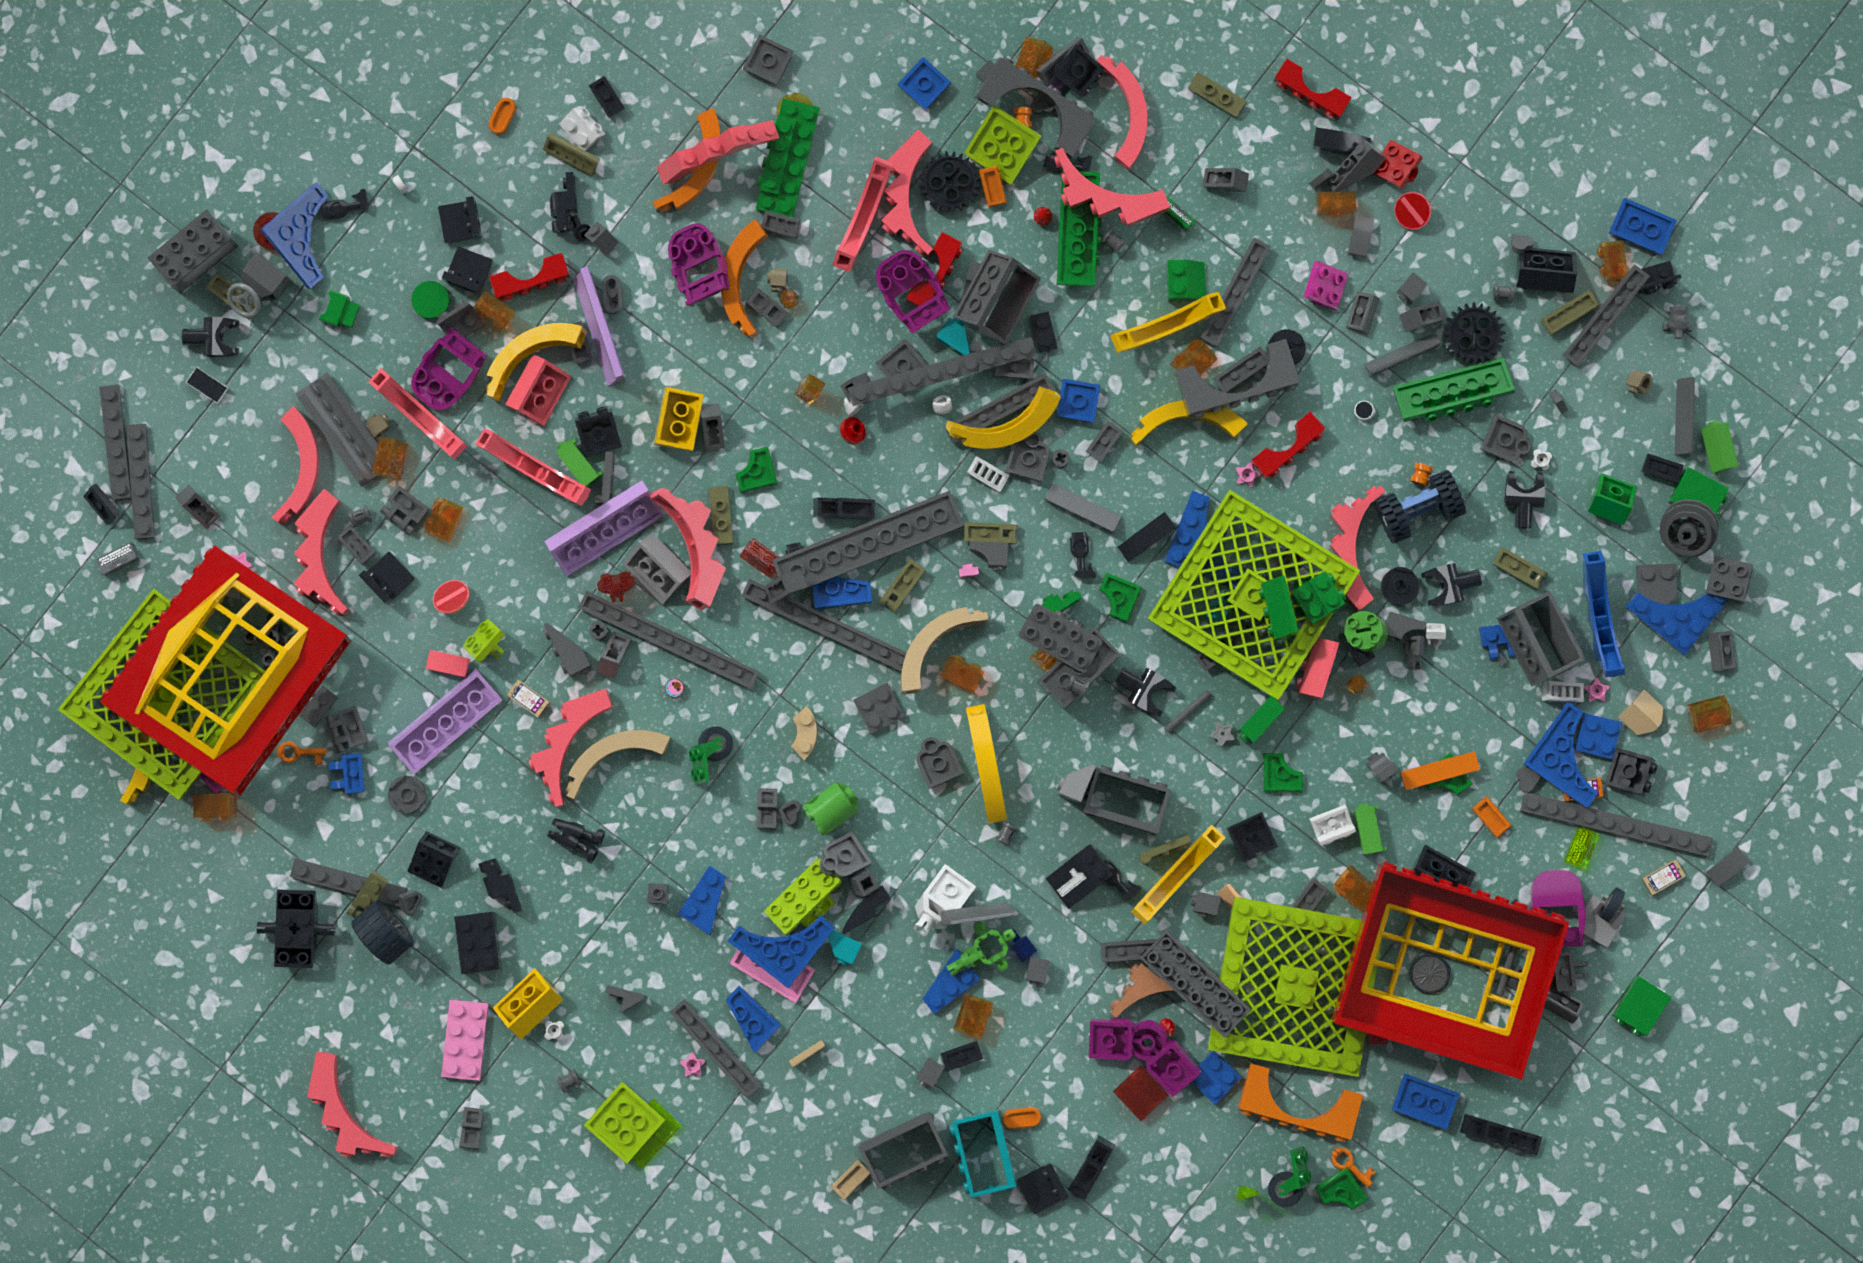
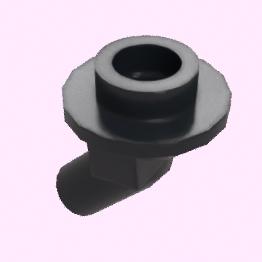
M578 215L572 216L571 220L575 227L573 235L578 241L587 240L584 235L588 232L590 226L588 224H581Z

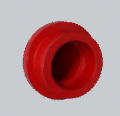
M1039 207L1035 210L1034 221L1038 225L1046 226L1052 221L1053 215L1049 208Z
M1168 1018L1161 1020L1159 1024L1165 1028L1167 1035L1174 1036V1031H1176L1174 1022Z

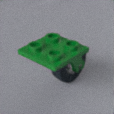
M719 726L705 729L699 737L698 745L691 747L689 758L693 764L691 778L694 781V785L709 782L707 759L720 761L731 753L733 739L726 729Z
M1304 1146L1290 1150L1294 1173L1280 1172L1274 1175L1269 1182L1268 1194L1271 1200L1279 1206L1290 1207L1295 1205L1303 1195V1187L1310 1185L1312 1177L1310 1170L1307 1168L1308 1153Z

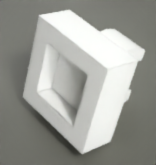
M1426 624L1425 635L1428 645H1431L1432 639H1438V645L1442 644V639L1446 638L1445 624Z

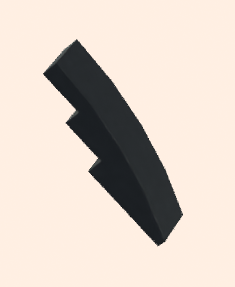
M1464 1114L1460 1128L1461 1133L1534 1155L1538 1154L1542 1136L1468 1114Z

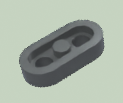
M609 275L602 281L603 304L607 312L616 314L623 308L622 284L617 276ZM615 283L616 286L615 288L610 289L609 284ZM613 301L617 302V306L614 308L610 306V303Z

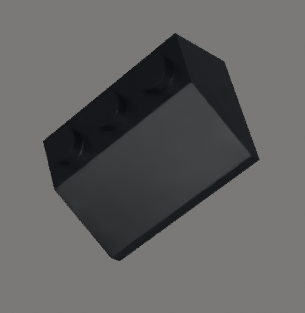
M1532 248L1523 254H1518L1516 287L1574 293L1577 278L1576 252Z
M1424 845L1411 869L1416 872L1415 875L1421 876V873L1435 877L1434 880L1438 882L1440 878L1451 881L1455 887H1458V884L1470 887L1476 873L1427 845Z

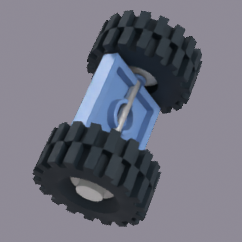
M1449 470L1429 477L1431 489L1423 490L1420 495L1415 497H1406L1401 503L1393 492L1374 500L1381 524L1392 544L1411 537L1408 520L1436 508L1442 511L1447 521L1466 514V506L1461 496L1462 494Z

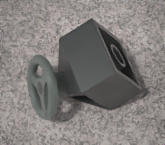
M255 253L242 270L244 284L235 283L228 289V302L238 315L252 318L260 311V301L278 300L292 281L267 260ZM236 289L244 290L239 296L233 295ZM235 302L244 306L247 312L241 310ZM252 303H255V308H254V310H253V308L251 307V304H252Z

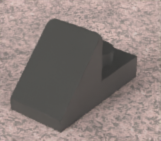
M607 985L605 993L609 994V998L620 1000L621 997L624 998L620 1013L644 1000L646 996L611 985Z

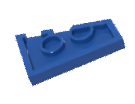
M835 577L813 586L815 610L872 603L871 585L869 582Z
M709 866L678 913L709 935L711 934L726 876Z
M958 949L952 954L923 997L924 1002L933 1014L980 980L972 968H965L952 977L946 966L961 958V953Z
M738 986L728 996L726 1001L755 1054L781 1025L744 989Z

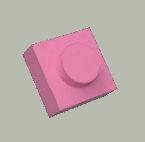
M974 564L962 565L963 568L959 569L960 578L979 576L978 567H974Z

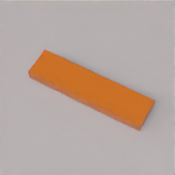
M1474 751L1400 771L1404 788L1408 790L1478 771L1480 767Z

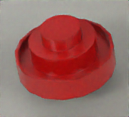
M852 416L841 422L840 433L848 444L857 445L865 439L866 430L858 418Z

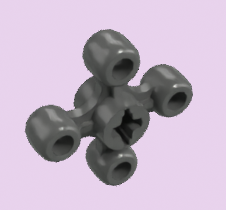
M272 613L267 615V623L274 616ZM279 620L266 633V636L270 639L273 636L276 639V643L285 646L295 634L281 636L278 632V627L282 620ZM246 631L243 634L244 643L249 646L262 644L265 647V654L262 656L261 662L265 668H269L271 663H266L269 658H272V662L274 661L276 649L251 632ZM249 636H254L253 640H248Z

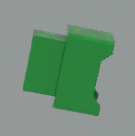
M330 290L328 293L331 298L326 312L320 315L319 320L337 328L340 325L353 328L361 306L350 302L349 296Z

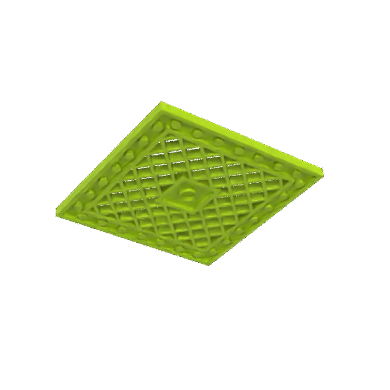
M1229 490L1147 619L1279 701L1334 612L1311 625L1306 616L1300 618L1295 616L1296 623L1306 620L1290 647H1288L1287 639H1284L1286 649L1275 651L1274 637L1270 638L1269 635L1268 639L1259 640L1257 634L1258 630L1267 629L1268 631V626H1271L1268 618L1265 619L1266 625L1256 627L1254 618L1259 622L1264 616L1263 608L1266 607L1265 601L1260 599L1258 589L1261 588V583L1268 580L1260 575L1268 573L1271 580L1273 579L1271 572L1281 570L1282 575L1285 576L1287 587L1288 582L1298 580L1300 587L1302 586L1301 579L1309 577L1312 579L1314 576L1326 571L1327 574L1331 573L1335 578L1336 583L1334 586L1337 591L1341 589L1344 595H1346L1360 570ZM1235 517L1240 519L1239 521L1232 522ZM1243 523L1245 533L1234 535L1232 526ZM1246 524H1248L1256 530L1248 532ZM1230 527L1231 536L1222 538ZM1259 534L1261 543L1251 545L1249 536ZM1262 534L1272 539V541L1264 542ZM1246 537L1248 546L1237 548L1236 539ZM1233 540L1234 549L1224 551L1222 542ZM1219 543L1221 552L1212 554ZM1275 544L1277 553L1267 555L1265 546ZM1279 544L1289 551L1280 552ZM1262 547L1264 556L1254 558L1252 549ZM1249 550L1251 559L1240 561L1239 552ZM1236 553L1237 562L1227 564L1225 555ZM1292 554L1294 563L1283 565L1281 556ZM1295 554L1306 561L1297 563ZM1222 556L1224 565L1214 567L1212 558ZM1278 557L1280 567L1270 569L1268 559ZM1209 559L1211 568L1202 570ZM1265 560L1267 569L1257 572L1255 562ZM1252 563L1254 572L1247 569L1243 574L1242 565ZM1308 564L1310 574L1300 576L1298 566ZM1312 565L1316 566L1322 571L1313 573ZM1239 566L1240 576L1230 578L1228 568ZM1295 567L1297 577L1287 579L1285 569ZM1225 569L1227 579L1217 581L1215 571ZM1212 572L1214 581L1204 583L1202 574ZM1199 575L1201 584L1192 586V584ZM1241 579L1233 591L1231 581ZM1228 582L1230 592L1220 594L1218 584ZM1215 585L1217 595L1207 597L1205 587ZM1202 588L1204 598L1193 600L1191 590ZM1189 591L1190 601L1182 602ZM1230 595L1227 602L1232 605L1223 607L1221 597ZM1218 598L1220 608L1210 610L1208 600ZM1205 601L1207 611L1196 613L1194 603ZM1192 604L1194 614L1183 616L1181 606ZM1292 604L1293 611H1294V608H1299L1300 605H1299V604H1296V605H1293V604ZM1177 608L1179 609L1180 616L1175 613ZM1234 608L1236 618L1226 620L1224 610ZM1238 609L1242 610L1248 615L1239 617ZM1221 611L1223 621L1213 623L1211 613ZM1208 614L1210 624L1199 626L1197 616ZM1195 617L1196 626L1185 619ZM1251 618L1253 628L1242 630L1241 620ZM1238 622L1239 631L1229 633L1227 624ZM1224 624L1226 634L1216 636L1214 627ZM1211 627L1213 636L1209 635L1201 629ZM1254 632L1256 641L1245 643L1244 634ZM1241 635L1243 644L1232 647L1230 637ZM1227 638L1229 646L1225 645L1218 639ZM1270 642L1272 652L1262 654L1260 644ZM1257 645L1259 655L1249 657L1247 647ZM1244 648L1245 656L1235 650ZM1286 652L1278 664L1276 654ZM1273 655L1275 665L1265 667L1263 657ZM1260 658L1262 667L1251 660ZM1275 669L1273 674L1267 670Z
M153 589L57 710L180 801L202 773L186 762H183L180 758V765L170 766L169 757L175 756L164 748L165 753L155 755L154 745H159L150 738V742L140 743L139 734H143L136 728H134V731L125 732L124 723H127L120 717L118 720L110 721V710L105 706L101 709L94 708V700L101 699L102 695L95 696L101 687L102 693H104L106 685L114 684L112 683L113 680L107 681L113 672L115 677L118 674V670L125 669L124 665H120L125 657L127 661L130 655L136 654V651L132 650L137 642L139 645L142 640L147 639L148 636L143 634L149 627L151 628L157 624L159 620L155 619L171 606L169 599ZM203 626L202 630L216 640L219 639V636ZM197 635L190 644V646H194L195 655H188L186 657L195 659V663L200 665L199 658L206 657L213 644ZM224 642L214 656L222 664L213 665L212 659L209 663L210 666H207L204 670H210L211 679L201 680L200 675L198 681L193 685H198L199 694L192 695L194 690L191 688L187 696L192 699L200 698V705L205 707L204 698L213 696L214 706H207L205 708L215 710V715L229 723L266 671L230 644ZM197 645L207 653L198 654ZM182 662L183 670L173 671L172 669L165 681L178 690H182L188 682L187 673L195 672L192 668L186 669L184 662ZM224 668L225 677L215 678L214 669ZM227 668H229L231 671H233V672H234L235 674H237V675H235V676H228V669H227ZM183 674L184 682L174 675ZM239 679L240 688L230 690L229 681ZM243 679L247 682V683L244 685V687H243ZM225 681L226 690L216 691V682ZM212 683L213 692L203 694L202 685ZM161 685L150 699L149 706L167 716L177 696ZM238 693L231 702V694ZM227 694L228 703L218 705L217 696ZM182 701L173 718H175L177 725L182 728L189 727L191 731L195 724L192 721V713L200 711L195 708L191 709V705L188 703L186 710H180L185 704V701ZM226 708L222 715L219 716V709ZM105 712L106 721L99 717L96 713ZM188 714L189 723L179 724L178 715ZM205 718L202 723L204 734L196 735V738L202 739V742L214 749L224 728L212 719L206 720ZM215 723L211 727V729L207 731V724ZM120 724L121 732L111 725ZM135 735L136 743L126 736ZM150 746L151 755L141 747ZM165 757L166 766L158 761L157 758Z
M1234 897L1220 980L1236 995H1238V990L1243 996L1241 1000L1243 1002L1246 1000L1251 1007V1011L1246 1016L1254 1012L1259 1020L1250 1025L1245 1016L1242 1020L1248 1028L1239 1033L1235 1027L1233 1031L1236 1035L1230 1032L1226 1038L1211 1026L1207 1050L1359 1077L1366 1032L1346 1026L1336 1030L1332 1025V1018L1328 1019L1324 1011L1331 1006L1335 1009L1338 997L1332 1000L1327 992L1334 987L1340 992L1341 988L1338 984L1343 981L1345 976V970L1341 965L1347 962L1351 956L1345 946L1351 941L1355 942L1361 920ZM1251 920H1256L1253 924L1250 925ZM1263 922L1272 923L1275 925L1267 929ZM1259 924L1264 932L1256 937L1251 929ZM1281 925L1294 928L1286 933ZM1278 927L1283 936L1275 941L1270 932ZM1300 929L1311 930L1312 932L1304 936ZM1297 931L1302 939L1293 944L1289 935ZM1319 932L1331 935L1323 940ZM1249 933L1253 940L1247 944V938ZM1315 934L1320 943L1312 947L1307 939ZM1267 935L1272 944L1263 948L1259 940ZM1338 936L1349 937V939L1342 943ZM1334 937L1339 946L1331 951L1326 942ZM1286 939L1291 947L1283 952L1278 943ZM1382 939L1376 955V960H1379ZM1304 942L1309 951L1301 955L1296 947ZM1256 943L1261 951L1252 956L1248 948ZM1323 945L1328 954L1320 959L1315 950ZM1275 947L1280 955L1272 960L1267 951ZM1342 949L1347 957L1338 962L1334 953ZM1293 950L1298 958L1290 963L1285 955ZM1246 952L1250 959L1243 963L1244 955ZM1312 953L1317 962L1309 967L1304 958ZM1264 954L1268 963L1260 967L1256 959ZM1331 957L1336 965L1328 970L1323 961ZM1283 958L1287 965L1280 964L1278 970L1274 963ZM1301 961L1306 969L1293 966ZM1253 962L1257 971L1249 975L1244 967ZM1318 965H1320L1323 971L1325 972L1319 977V971L1312 970ZM1272 966L1276 974L1268 979L1263 971ZM1373 966L1367 985L1368 988L1374 989L1378 966ZM1338 968L1343 976L1335 981L1330 973ZM1241 972L1246 976V979L1240 982ZM1260 973L1265 982L1257 987L1252 978ZM1328 976L1332 984L1324 989L1319 981ZM1277 978L1275 989L1271 982ZM1249 981L1254 990L1246 995L1241 986ZM1268 985L1273 993L1265 998L1260 989ZM1316 986H1318L1321 992L1315 996ZM1257 992L1262 1001L1254 1006L1249 997ZM1324 995L1329 1003L1321 1008L1316 1000ZM1273 997V1002L1280 1004L1274 1009H1272V1007L1268 1003V1001ZM1265 1004L1270 1012L1261 1017L1257 1008ZM1314 1004L1318 1011L1310 1016L1305 1008L1313 1009ZM1287 1005L1299 1008L1291 1013ZM1283 1007L1288 1016L1280 1020L1275 1012ZM1302 1011L1307 1019L1299 1024L1294 1016ZM1321 1014L1326 1022L1317 1027L1313 1019ZM1272 1015L1277 1024L1269 1028L1264 1020ZM1291 1018L1296 1027L1288 1032L1283 1023ZM1310 1022L1315 1030L1306 1035L1302 1027ZM1262 1023L1266 1031L1258 1036L1253 1028ZM1328 1025L1333 1034L1325 1038L1320 1030ZM1280 1026L1285 1035L1277 1040L1272 1031ZM1299 1030L1304 1038L1296 1043L1291 1034ZM1345 1030V1036L1343 1041L1339 1034ZM1251 1031L1255 1038L1244 1037L1243 1035ZM1318 1033L1322 1042L1314 1046L1309 1038ZM1269 1034L1274 1042L1261 1039ZM1336 1036L1341 1045L1333 1050L1328 1041ZM1288 1038L1292 1045L1283 1044L1280 1042ZM1307 1041L1311 1049L1299 1047V1045ZM1325 1044L1330 1052L1317 1049ZM1342 1049V1054H1338L1337 1052Z

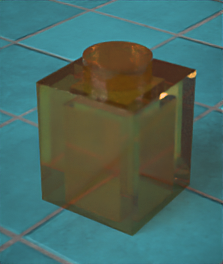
M809 373L802 378L794 395L811 404L818 399L826 383Z

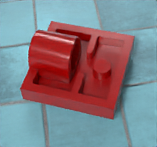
M1390 140L1382 152L1386 159L1373 175L1403 189L1407 182H1412L1416 178L1418 165L1423 157Z

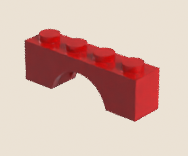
M1286 58L1274 78L1275 85L1284 91L1286 89L1289 90L1296 99H1304L1309 102L1308 105L1311 108L1324 111L1325 116L1328 118L1339 120L1352 97L1337 88L1327 93L1311 91L1303 81V68Z
M941 232L933 247V252L938 257L940 263L939 270L935 276L942 290L946 283L943 281L946 275L950 276L955 267L952 263L955 258H960L964 250L961 248V241L944 232ZM929 281L919 282L911 288L906 302L919 307L933 298L936 292Z
M558 253L543 258L540 272L531 279H517L508 271L489 276L496 299L506 302L513 299L512 296L517 294L524 296L531 293L530 290L536 288L542 290L548 288V284L554 282L556 284L564 283L567 281L566 278L570 277L563 254Z
M1311 411L1294 425L1296 440L1292 447L1280 452L1265 448L1251 460L1252 465L1264 479L1267 477L1272 479L1280 472L1278 468L1283 464L1288 466L1295 460L1293 456L1299 452L1301 455L1309 448L1307 444L1312 440L1317 442L1324 436L1322 432L1325 428Z

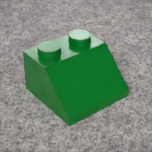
M1167 260L1168 302L1196 301L1206 295L1205 262Z
M1601 473L1590 500L1588 512L1611 520L1614 523L1624 525L1632 510L1637 486Z

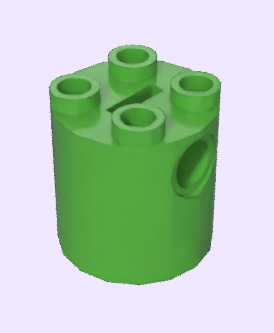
M1359 611L1346 620L1345 636L1353 647L1363 652H1375L1385 645L1388 638V628L1386 623L1377 615L1368 611Z
M835 781L806 802L803 809L811 821L815 820L816 828L824 836L858 813V798L849 786Z

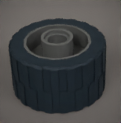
M374 901L352 921V928L358 938L376 958L385 964H392L414 944L412 935L403 922L382 902Z

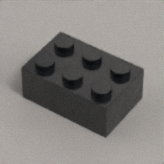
M495 912L455 916L454 921L461 974L502 969Z

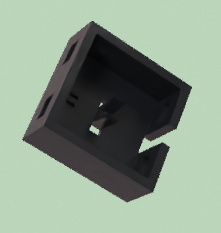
M1262 812L1226 828L1242 863L1257 857L1256 853L1260 851L1264 854L1278 847Z

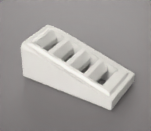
M977 456L967 471L969 476L998 492H1001L1009 478L1008 474ZM978 464H981L982 466L979 472L976 474L974 471L976 470ZM988 468L989 470L987 471L985 477H981L984 469ZM993 471L995 472V475L990 482L988 481V478ZM1001 475L1002 478L999 484L995 485V481L997 480L998 476Z
M1545 681L1542 683V701L1584 702V683ZM1558 687H1560V697H1558ZM1566 687H1568V697H1566ZM1573 687H1576V698H1573Z

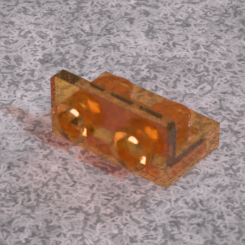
M438 497L432 504L431 510L433 511L430 518L428 517L424 523V532L450 542L464 507L445 498Z

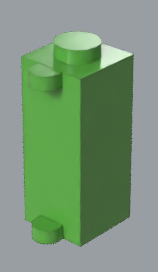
M1719 420L1709 422L1707 427L1701 428L1711 472L1718 473L1739 467L1728 422L1720 423Z
M574 438L568 442L566 440L557 446L558 450L556 453L580 484L589 487L600 479L604 474L601 470L596 473L574 445L578 442V439Z
M1369 803L1358 804V809L1353 811L1362 855L1388 850L1387 846L1382 847L1375 813V809H1379V805L1369 806Z

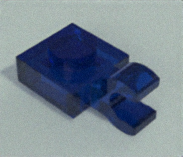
M1012 928L1016 936L1013 939L1014 944L1011 946V949L1023 962L1037 952V949L1026 935L1020 938Z

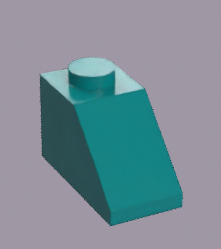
M948 318L937 334L936 339L961 356L970 354L963 323L955 318L953 320Z
M833 930L828 939L834 956L838 958L837 962L848 966V964L853 965L862 943Z

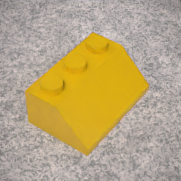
M670 387L664 388L653 445L693 451L704 394Z
M534 968L493 1009L508 1029L522 1040L563 999Z

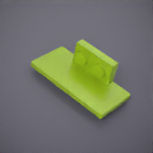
M819 858L764 910V913L785 935H789L800 923L806 928L809 927L820 915L823 916L836 904L829 894L841 884V880L834 874L826 875L822 873L819 868L821 861Z

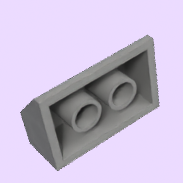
M653 533L642 540L623 563L662 605L691 576V571Z
M1092 764L1066 775L1065 778L1061 777L1056 789L1059 790L1058 795L1080 804L1096 766Z

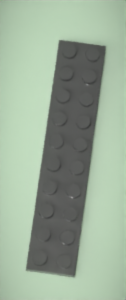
M949 490L772 560L778 577L801 569L802 574L806 578L807 588L962 528L964 523Z

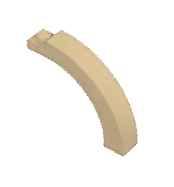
M967 607L949 611L927 624L915 637L906 653L900 680L901 695L920 693V670L923 659L930 647L939 638L958 628L987 624L988 613L976 610L968 614Z
M630 730L601 739L588 748L570 770L568 775L575 779L570 781L566 788L567 796L576 800L589 772L607 756L627 749H646L664 755L671 737L653 731Z

